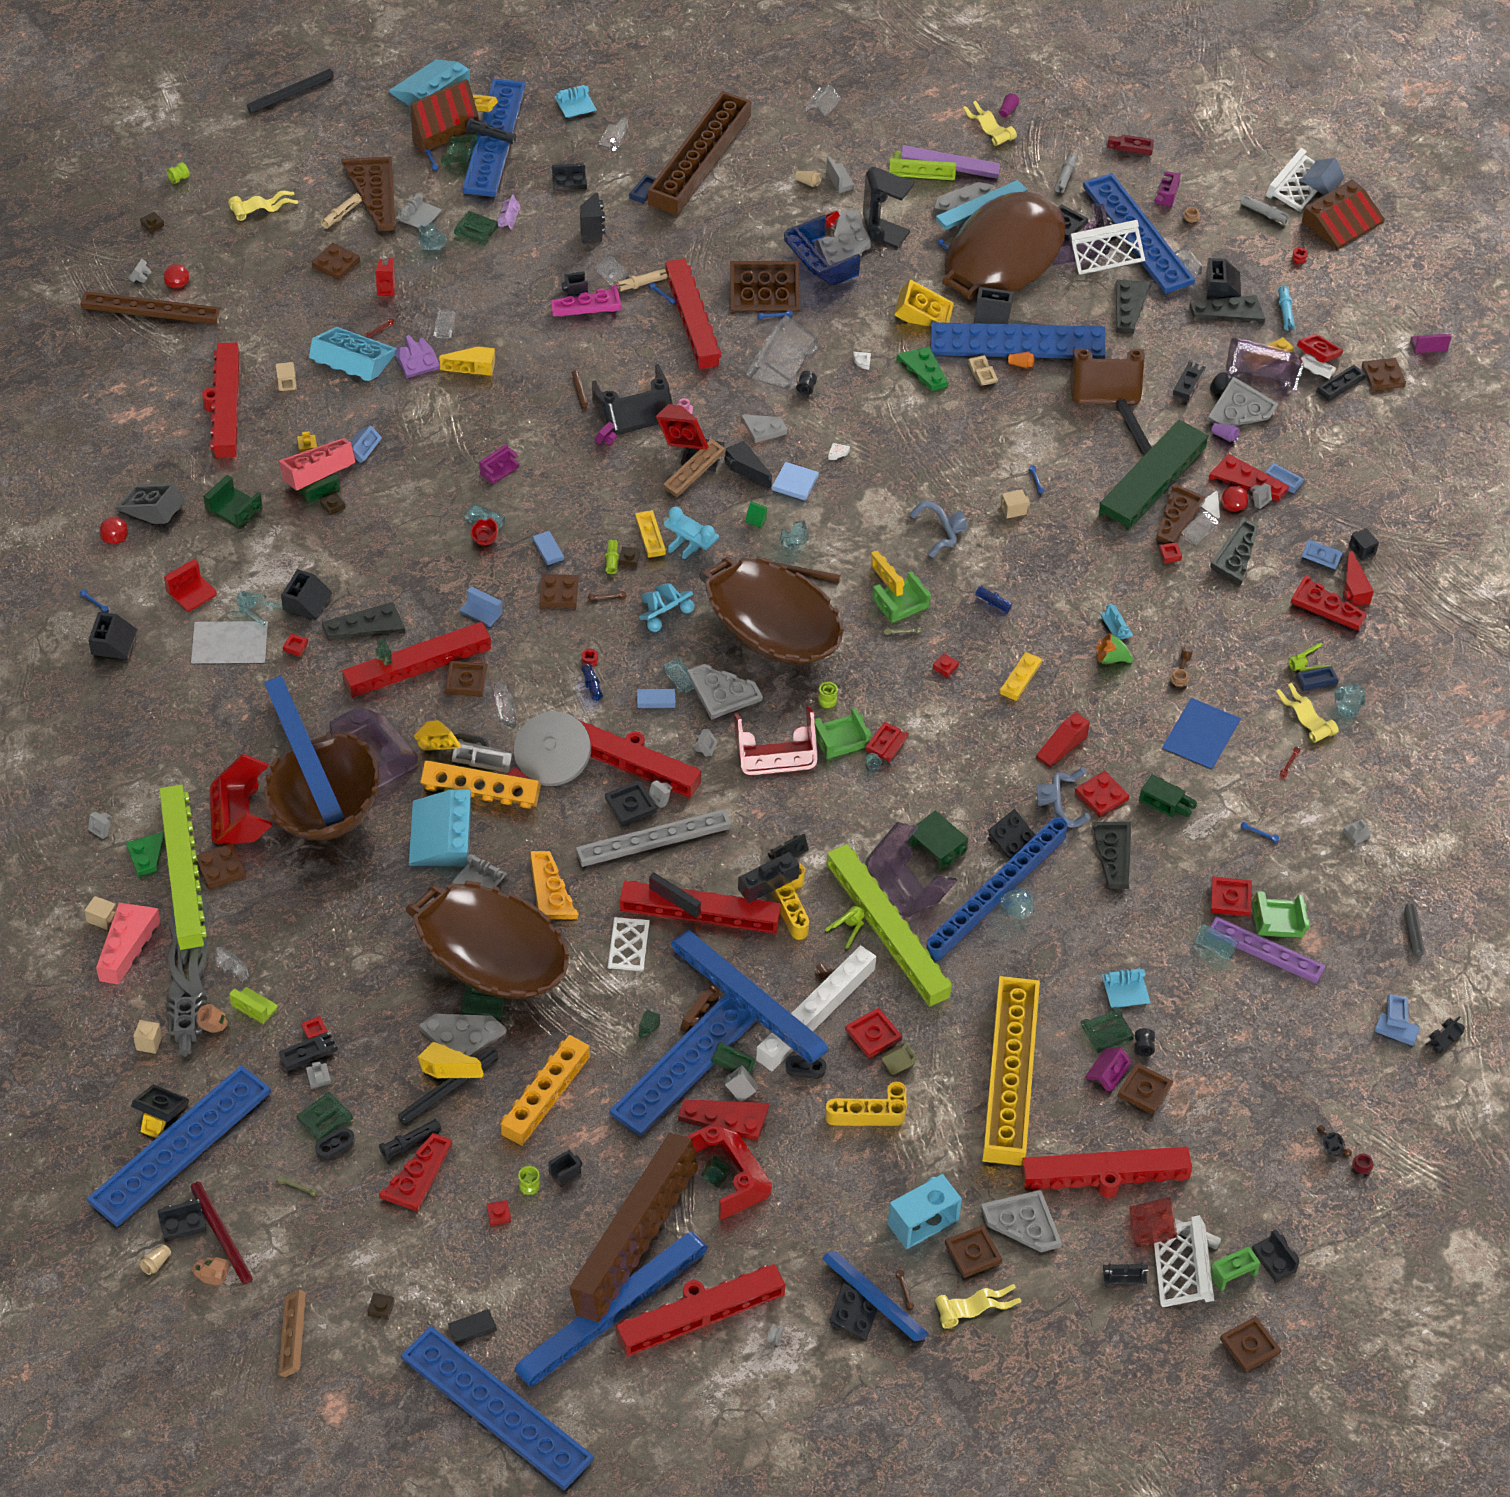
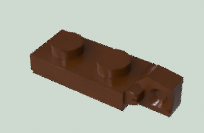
M710 983L707 989L702 992L683 1018L680 1030L687 1033L700 1020L699 1015L707 1012L711 1001H716L720 993L718 987Z

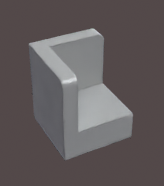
M743 1065L726 1076L725 1081L726 1087L739 1102H743L757 1091L758 1083Z

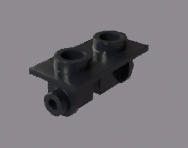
M805 834L795 835L792 839L785 842L783 846L780 845L771 849L768 857L773 860L790 852L796 858L809 850Z
M1459 1016L1455 1019L1450 1017L1441 1024L1443 1028L1440 1031L1437 1029L1428 1036L1430 1040L1425 1045L1427 1046L1431 1043L1436 1053L1443 1052L1464 1033L1465 1027L1457 1022L1461 1017Z
M1109 1263L1108 1265H1103L1104 1284H1147L1146 1273H1148V1265L1143 1263Z

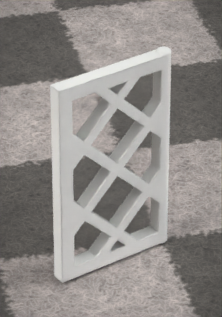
M614 917L608 969L644 971L650 920ZM617 923H623L627 927L619 932L617 930ZM645 925L644 932L641 934L634 927ZM631 930L636 937L628 941L623 935ZM620 938L625 944L617 949L614 946L615 940ZM641 940L643 942L642 949L638 951L632 944ZM629 947L634 954L626 959L621 951ZM615 955H618L623 960L619 964L612 963ZM636 957L641 959L640 966L632 965L630 961Z

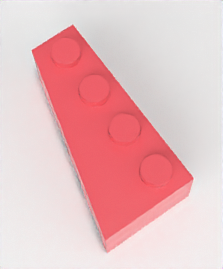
M345 438L279 460L283 481L296 491L356 463L352 444Z
M119 902L96 967L100 982L120 984L132 966L134 958L139 956L142 951L141 948L146 941H149L155 927L157 928L161 923L158 908Z

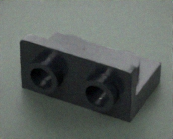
M585 163L552 165L554 191L587 189Z
M199 1199L187 1200L184 1203L174 1206L168 1205L157 1210L165 1242L207 1231Z
M1276 1229L1271 1232L1270 1237L1252 1246V1251L1275 1283L1297 1272L1299 1257L1295 1251L1289 1248L1285 1237L1280 1235Z

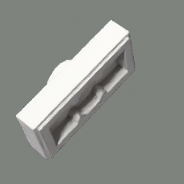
M1304 354L1298 363L1309 369L1313 374H1320L1328 379L1336 371V367L1319 362L1309 354Z

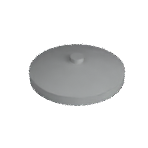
M557 711L545 712L531 718L522 726L514 743V757L519 769L529 779L537 780L543 786H558L575 779L586 767L591 754L590 738L583 724L572 715Z

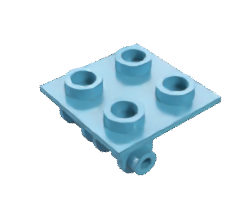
M585 85L578 86L577 90L575 87L572 90L571 88L560 90L554 96L566 118L597 110L587 93L589 88Z
M1139 967L1131 971L1125 969L1124 972L1119 970L1118 972L1108 971L1107 974H1102L1111 1008L1150 1003L1143 979L1145 977L1144 969Z

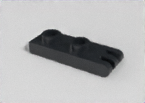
M1189 361L1173 390V395L1190 400L1206 366L1202 365L1199 370V364L1196 363L1192 367L1193 362Z
M325 1032L279 1051V1057L285 1069L290 1071L336 1052L338 1047L334 1039L331 1038L330 1032Z

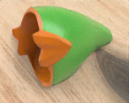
M1110 633L1103 639H1098L1096 650H1098L1097 658L1100 663L1133 662V656L1127 646L1115 635Z

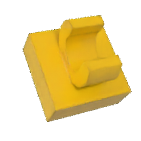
M309 431L302 432L303 436L297 437L299 453L317 447L315 435H310Z
M144 1113L140 1132L157 1138L164 1132L166 1121Z

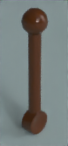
M624 591L618 594L594 595L591 593L588 595V599L591 601L597 598H626V592Z
M1322 1125L1317 1127L1318 1133L1325 1136L1329 1134ZM1344 1148V1155L1346 1157L1351 1156L1352 1151Z
M898 1270L896 1278L900 1280L907 1302L906 1308L912 1310L914 1303L911 1302L904 1281L905 1273L902 1270Z

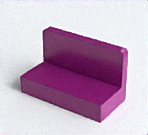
M1451 334L1411 336L1410 342L1414 353L1448 351L1452 337Z
M1122 1047L1104 1049L1085 1077L1087 1080L1098 1079L1106 1091H1113L1132 1061Z

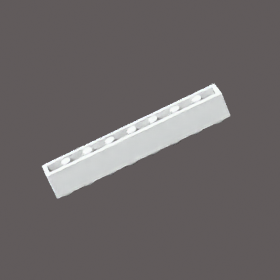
M860 945L791 1014L810 1030L814 1031L875 970L876 956ZM771 1033L757 1046L756 1061L770 1071H773L794 1050L775 1034Z

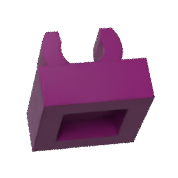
M609 421L598 432L594 441L599 445L605 441L607 445L611 446L618 437L612 432L615 425Z

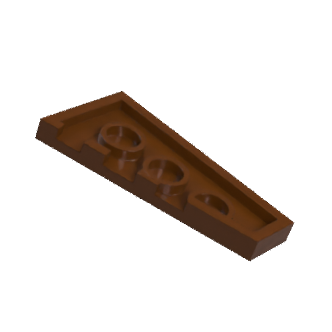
M1173 483L1156 540L1164 544L1176 543L1204 504L1206 497Z

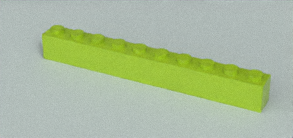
M183 784L159 788L180 950L204 946L203 938L207 937L205 925L202 926L201 923L205 922L203 910H200V907H203L202 896L198 895V892H201L200 881L196 880V877H199L198 865H194V862H197L196 850H192V847H196L194 835L190 836V832H194L192 820H188V818L192 817L191 808L186 804L190 803L188 791L184 792Z
M845 844L828 852L826 865L855 905L863 910L865 919L927 1005L931 1007L950 998L952 988L950 980L944 977L940 966L933 962L929 951L923 948L918 936L910 930L908 922L901 918L897 907L890 903L886 892H882L877 880L871 877L867 866L858 859L856 851L852 850L848 844Z

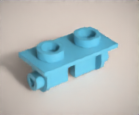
M1108 604L1106 612L1100 613L1111 634L1120 640L1133 636L1116 605Z

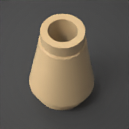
M797 171L795 180L815 187L819 186L821 182V174L817 171Z
M163 1244L142 1256L139 1262L142 1271L148 1275L156 1273L168 1256L171 1255L170 1249Z

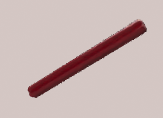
M200 1181L192 1183L190 1186L196 1200H200L201 1209L243 1285L251 1283L253 1280L252 1275Z

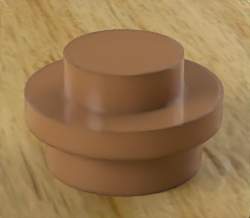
M1188 207L1183 213V218L1188 222H1196L1200 218L1199 210L1195 207Z
M1176 669L1171 674L1170 680L1174 685L1182 687L1188 684L1189 675L1184 669Z

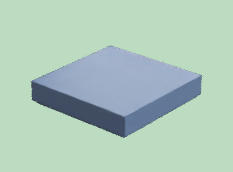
M785 462L772 486V490L806 501L819 476V472Z

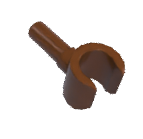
M1185 645L1182 647V661L1179 669H1184L1187 660L1191 659L1193 648H1191V651H1186Z
M821 963L816 966L817 970H815V973L820 979H825L836 969H827Z

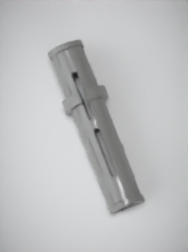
M1070 152L1063 163L1061 174L1054 187L1056 192L1059 193L1060 189L1061 193L1065 191L1071 173L1075 170V164L1078 160L1077 153L1073 152L1072 155V152Z
M1244 195L1241 200V205L1268 216L1269 219L1278 220L1283 224H1286L1290 214L1278 210L1275 206H1269L1247 195Z

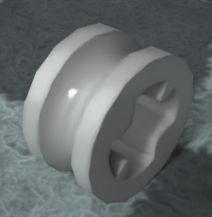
M773 1324L767 1342H774L778 1346L784 1327L777 1328L776 1324Z

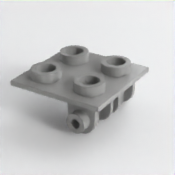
M418 193L414 194L412 200H409L405 208L400 210L396 220L425 231L441 213L442 209L423 202V195Z
M470 854L466 859L468 864L453 880L452 884H465L467 880L481 882V886L492 889L493 886L497 887L507 873L503 872L499 867L492 866L490 862L487 863L486 860L477 858V855Z

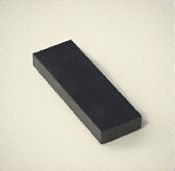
M1352 365L1317 387L1316 392L1329 402L1364 380L1366 374L1355 365Z
M654 872L649 876V889L695 918L701 914V901Z

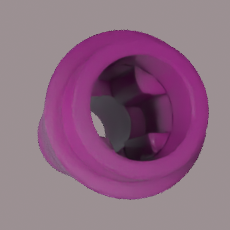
M1009 93L1004 97L999 111L1002 117H1007L1019 105L1018 96Z

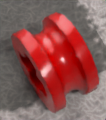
M1303 247L1295 248L1292 260L1298 264L1305 263L1308 251Z
M586 649L582 652L581 662L585 667L597 665L598 653L596 650Z

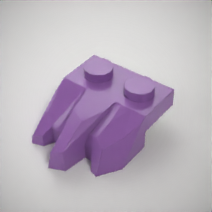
M408 335L405 338L406 347L397 346L395 355L399 366H402L406 378L439 369L440 365L435 352L423 337L416 343Z

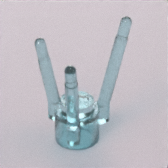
M241 591L236 599L237 605L240 606L239 610L247 613L262 625H266V623L248 610L253 608L256 602L282 608L281 604L258 599H265L266 595Z

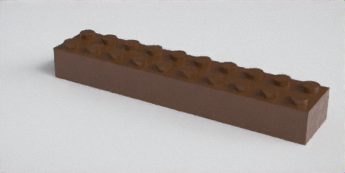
M725 91L719 94L648 189L649 206L677 216L751 117V100Z
M669 1133L569 1287L576 1316L599 1323L602 1317L608 1313L609 1306L618 1297L621 1287L628 1281L633 1268L637 1267L640 1257L647 1251L650 1241L658 1234L662 1222L668 1218L669 1211L678 1202L681 1192L687 1188L688 1181L692 1175L697 1172L698 1163L696 1162L692 1139Z

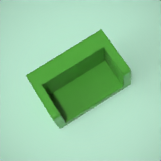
M1250 1246L1213 1262L1211 1268L1212 1280L1219 1291L1225 1290L1226 1282L1248 1272L1253 1277L1256 1276L1261 1263Z

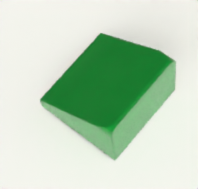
M751 501L745 522L761 528L767 520V507Z

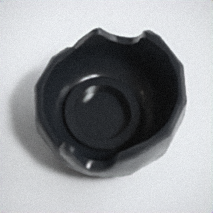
M1227 372L1218 373L1210 385L1213 394L1220 393L1222 395L1231 379L1235 376Z

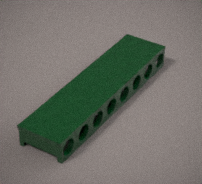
M1179 419L1100 502L1099 515L1105 514L1125 525L1126 530L1129 531L1206 449L1209 435Z

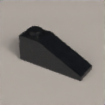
M745 441L725 449L724 461L735 473L767 488L772 487V474Z

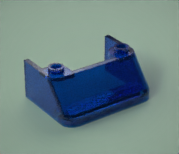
M825 215L787 229L784 232L785 243L815 276L827 284L837 285L859 276L860 254L829 265L814 248L815 246L812 241L825 237Z

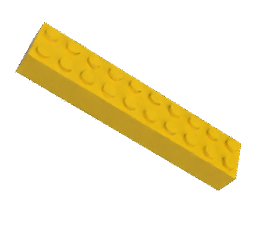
M999 976L982 1158L984 1162L1021 1166L1022 1159L1026 1157L1039 980Z

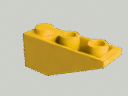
M474 347L440 355V370L492 376L495 365V348Z
M439 720L427 721L414 735L418 746L424 751L461 747L454 734Z
M432 1042L418 1056L422 1072L436 1078H482L484 1076L481 1062L477 1058L465 1055L460 1051H455L446 1045Z

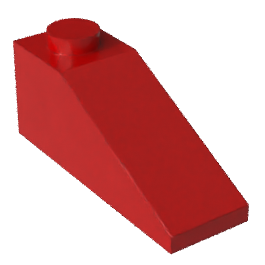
M1350 551L1346 561L1343 597L1345 601L1354 606L1371 603L1374 590L1353 551Z
M1075 711L1058 727L1036 754V758L1051 768L1088 736L1090 722Z

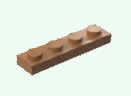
M710 439L707 442L709 448L707 450L700 449L663 484L664 489L676 498L679 497L725 453V448L713 439Z
M300 1289L285 1296L278 1372V1375L283 1377L299 1371L301 1365L306 1292Z

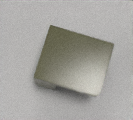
M905 1042L887 1051L882 1060L891 1075H895L912 1066L917 1057L908 1042Z

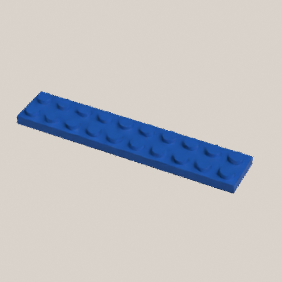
M493 78L488 96L496 97L498 103L490 112L483 113L481 123L487 122L488 126L513 133L526 87L525 82ZM479 134L477 135L463 185V193L496 197L510 143L486 135L483 137L479 136Z
M1113 173L1083 182V188L1106 218H1112L1115 224L1138 220V229L1145 261L1141 263L1165 294L1195 283V278ZM1135 232L1127 234L1125 238L1132 244L1136 241ZM1133 248L1132 252L1137 258H1140L1139 251Z
M932 322L931 351L934 355L1009 357V354L1030 352L1034 354V358L1072 359L1074 349H1087L1092 353V359H1105V326Z
M725 994L609 1110V1115L642 1137L712 1067L714 1063L711 1062L717 1044L722 1042L731 1047L757 1019Z
M239 1066L87 1198L88 1203L118 1227L271 1093V1088L244 1066Z
M430 1326L401 1354V1359L561 1489L565 1490L594 1460V1455L434 1327Z

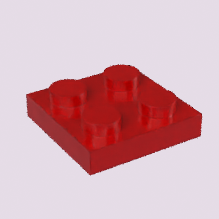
M1317 333L1300 339L1296 345L1304 353L1311 354L1317 361L1322 363L1342 356L1344 351Z
M1106 771L1101 772L1075 788V793L1099 817L1125 803L1130 797Z
M1213 876L1211 882L1210 913L1250 917L1252 880Z
M879 1007L845 1026V1031L868 1059L902 1041L900 1032Z

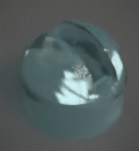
M870 753L865 758L866 765L871 770L879 768L882 764L881 758L875 753Z

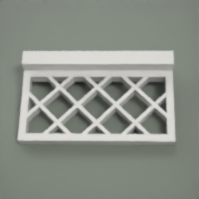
M1302 148L1270 184L1265 195L1270 199L1275 196L1299 212L1305 208L1318 192L1308 185L1300 186L1299 184L1303 177H1297L1296 173H1303L1304 176L1310 169L1305 168L1303 163L1306 162L1312 166L1315 162L1305 155L1307 151ZM1288 182H1295L1296 186H1289ZM1302 190H1309L1310 195H1303ZM1280 191H1287L1288 195H1283ZM1291 191H1298L1299 195H1292ZM1294 200H1301L1302 205H1299Z
M1138 220L1070 234L1069 238L1072 243L1078 275L1144 262L1145 257L1138 229ZM1135 232L1136 241L1132 244L1125 238L1127 234ZM1116 236L1121 240L1117 248L1108 243L1111 237ZM1100 240L1105 243L1101 251L1092 247L1094 241ZM1122 242L1131 246L1127 254L1118 249ZM1083 243L1088 247L1084 255L1077 251V244ZM1106 245L1115 250L1110 258L1102 253ZM1134 248L1139 251L1140 258L1133 259L1128 255ZM1089 249L1098 253L1094 261L1085 256ZM1116 251L1125 256L1122 262L1117 263L1112 259ZM1100 255L1108 260L1105 266L1095 263ZM1083 258L1092 263L1089 269L1081 270L1080 263Z
M1200 1215L1191 1217L1192 1221L1153 1229L1162 1307L1202 1299L1206 1302L1214 1301L1206 1226ZM1190 1228L1191 1233L1186 1239L1178 1236L1182 1230ZM1168 1233L1171 1235L1165 1244L1160 1242L1159 1235ZM1175 1239L1182 1242L1177 1251L1169 1247ZM1187 1246L1193 1249L1188 1259L1181 1255ZM1166 1250L1173 1254L1167 1263L1161 1260V1256ZM1178 1257L1185 1261L1179 1270L1171 1266ZM1189 1265L1195 1268V1272L1190 1278L1183 1274ZM1168 1269L1176 1273L1169 1282L1163 1278ZM1180 1276L1187 1280L1181 1289L1173 1285ZM1193 1284L1197 1287L1198 1293L1188 1295L1185 1291ZM1170 1288L1178 1292L1174 1298L1166 1300L1165 1294Z

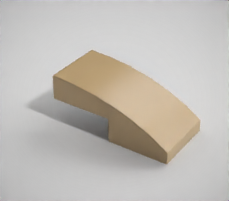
M985 355L968 359V365L981 386L998 382L993 367L989 366Z

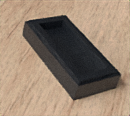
M489 1309L448 1323V1328L456 1345L497 1331Z

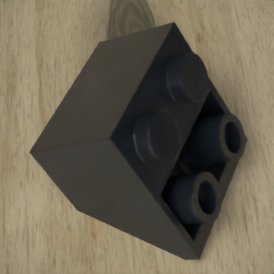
M599 193L593 194L580 206L582 243L602 241V234H605V224H602V222H605V212L601 211L603 210V200L599 199Z
M1208 258L1206 269L1207 296L1241 297L1240 272L1226 259Z
M979 287L974 323L1009 324L1014 292Z
M297 569L281 594L282 608L285 611L317 620L331 598L332 591L314 574Z
M98 612L88 639L91 655L128 660L137 634V628L117 614Z

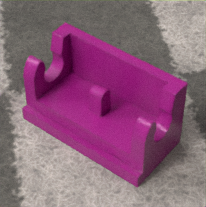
M1167 171L1164 175L1170 176L1172 179L1162 178L1155 203L1172 207L1180 185L1181 173Z
M507 444L503 445L479 461L480 475L491 484H495L520 467V463L515 460L518 455Z

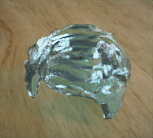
M429 223L424 227L420 225L419 244L426 250H441L447 240L445 234L438 232L433 223Z
M805 520L794 523L790 532L782 529L779 542L783 547H788L789 549L799 548L809 540Z
M1353 683L1342 686L1335 691V704L1342 716L1354 717L1359 713L1361 706L1365 705L1366 693L1360 684Z
M1026 889L1008 891L1001 898V906L1007 916L1010 913L1015 919H1024L1035 913L1032 893Z

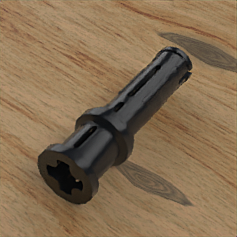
M469 118L466 125L467 132L472 131L482 137L485 135L513 145L516 142L517 134L488 126L487 122L481 123L475 121L474 118Z
M434 1119L403 1136H395L393 1140L386 1144H379L380 1152L384 1159L389 1161L392 1156L400 1152L405 1153L409 1146L424 1140L433 1133L440 1132L442 1130L438 1120Z

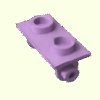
M513 194L510 199L504 201L502 213L497 219L500 227L508 225L510 230H512L520 210V204Z

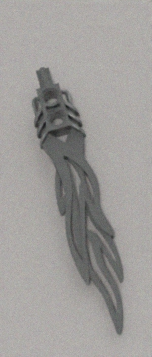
M201 892L203 907H200V910L204 912L205 922L203 926L205 925L208 937L209 913L205 895ZM171 898L172 920L169 919V927L173 937V945L170 949L168 960L173 981L169 993L166 994L167 1011L165 1016L168 1020V1033L175 1035L176 1043H179V1055L187 1057L188 1054H191V1042H197V1033L203 1031L198 1025L197 1014L200 1007L207 1004V993L203 989L200 977L206 965L208 945L206 942L207 937L203 938L204 946L180 950L176 933L173 899ZM178 951L179 960L178 967L176 968V955ZM188 957L190 981L186 980L183 973V965L186 964Z

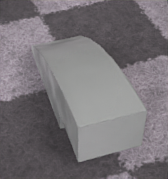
M458 741L461 744L460 748L453 749L452 762L509 772L512 753Z

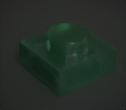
M384 638L377 640L375 652L378 659H382L385 666L391 664L392 655L388 644Z

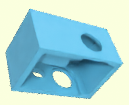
M943 1174L938 1177H931L925 1184L890 1202L887 1225L907 1250L959 1221L962 1198ZM937 1213L941 1216V1222L938 1225L932 1226L926 1223V1220L934 1217ZM915 1226H920V1229L916 1231L912 1230V1228H914Z

